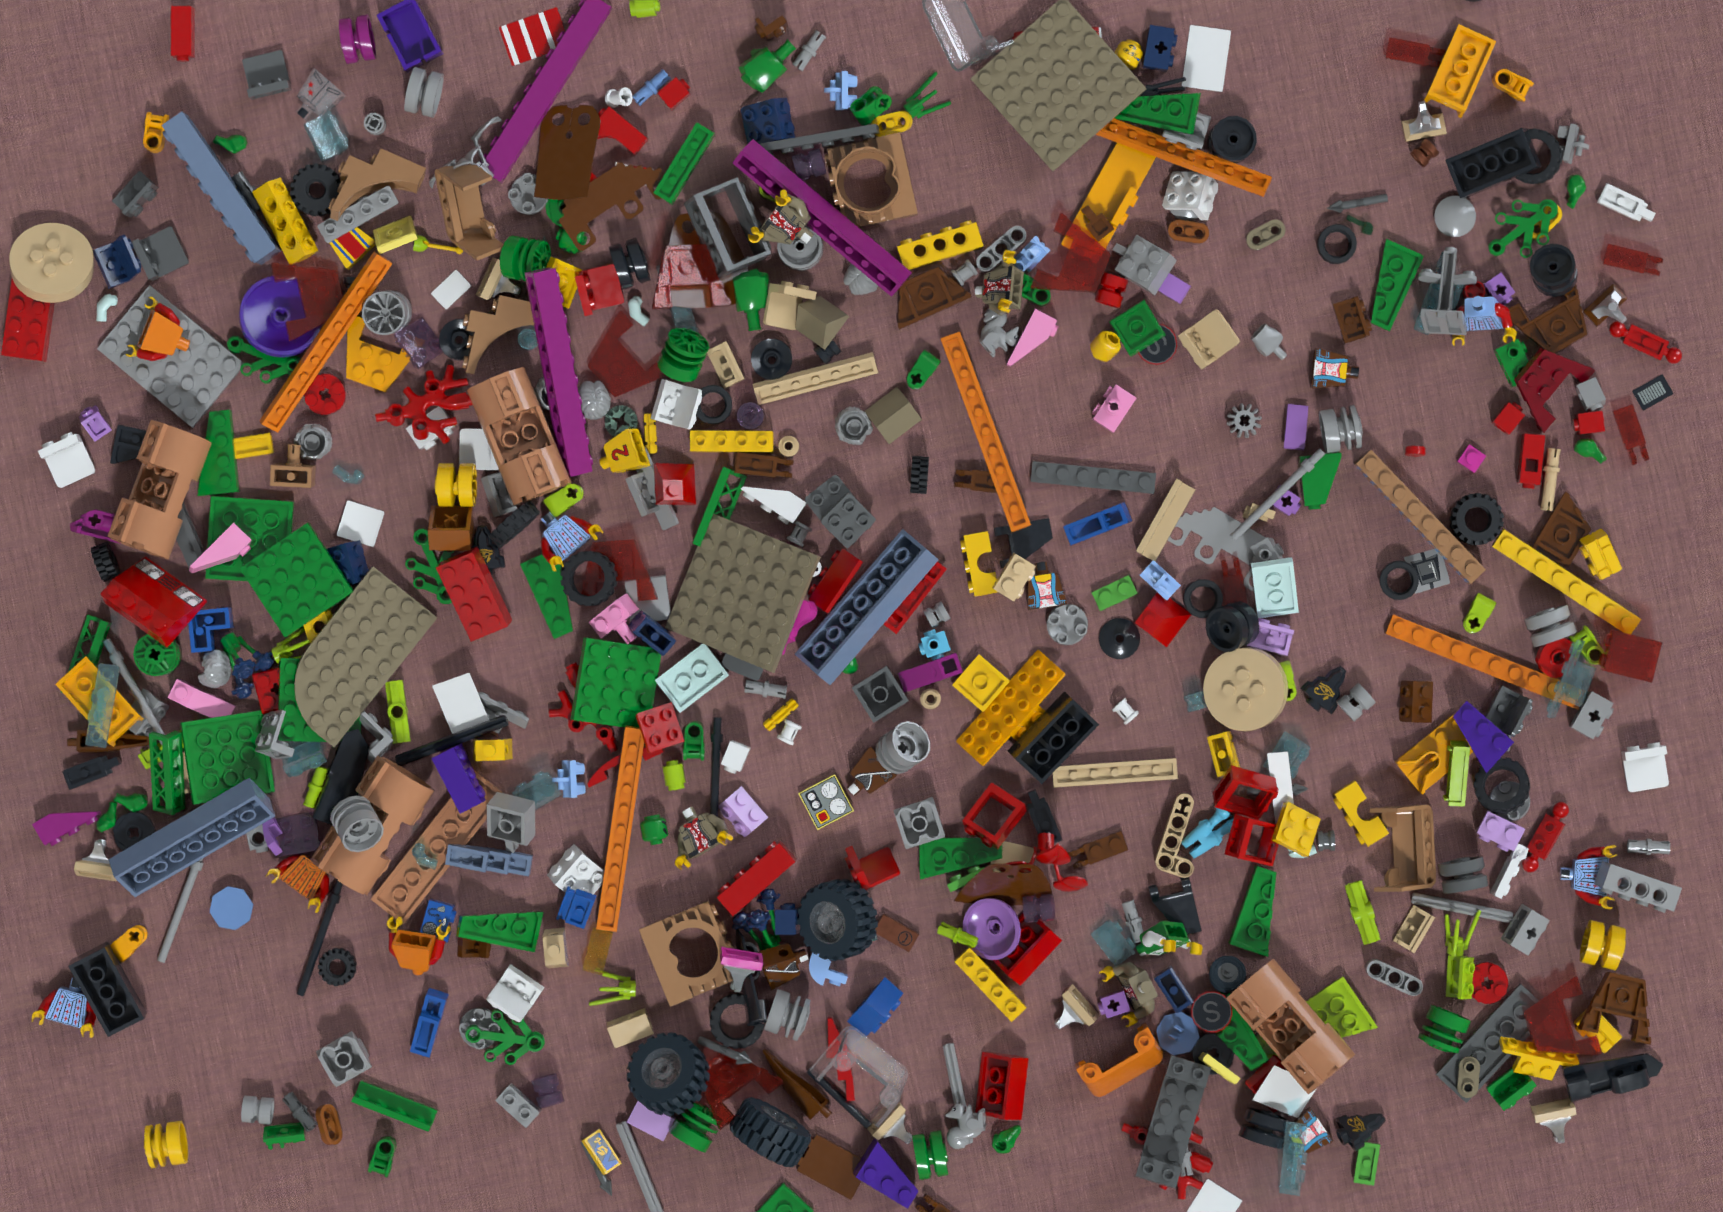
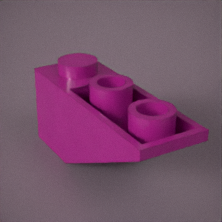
M953 653L899 672L898 676L905 693L963 673L957 654Z
M101 812L51 813L32 825L44 846L48 844L54 846L63 841L61 837L68 833L71 836L80 831L79 826L84 823L88 826L98 820L96 816L100 815Z

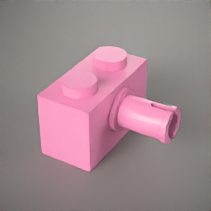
M1115 385L1114 388L1109 386L1103 395L1106 400L1102 405L1098 403L1092 412L1095 415L1092 420L1112 433L1115 432L1136 400L1135 396L1118 385Z
M626 593L593 618L589 624L600 638L605 637L614 630L619 633L626 644H629L637 638V635L631 631L626 622L639 608Z

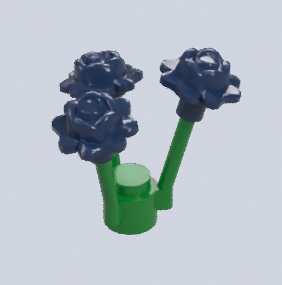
M229 633L220 642L224 647L223 650L229 657L233 670L231 674L236 678V686L231 693L233 696L237 695L238 698L243 699L249 697L254 688L253 683L244 682L243 679L252 675L254 670L266 671L274 663L272 659L273 654L272 651L261 654L249 646L242 636L237 637L235 633ZM240 645L244 646L252 654L256 664L251 659L243 661L238 656L237 652L241 650Z
M764 889L760 892L756 902L765 904L769 912L756 909L746 914L742 911L737 913L732 919L734 923L732 929H744L756 941L760 950L780 945L781 939L779 935H775V916L773 911L775 909L774 902L779 899L780 893L776 894L774 889ZM769 919H771L774 936L766 931V924ZM753 927L762 931L764 937L761 940L753 932Z

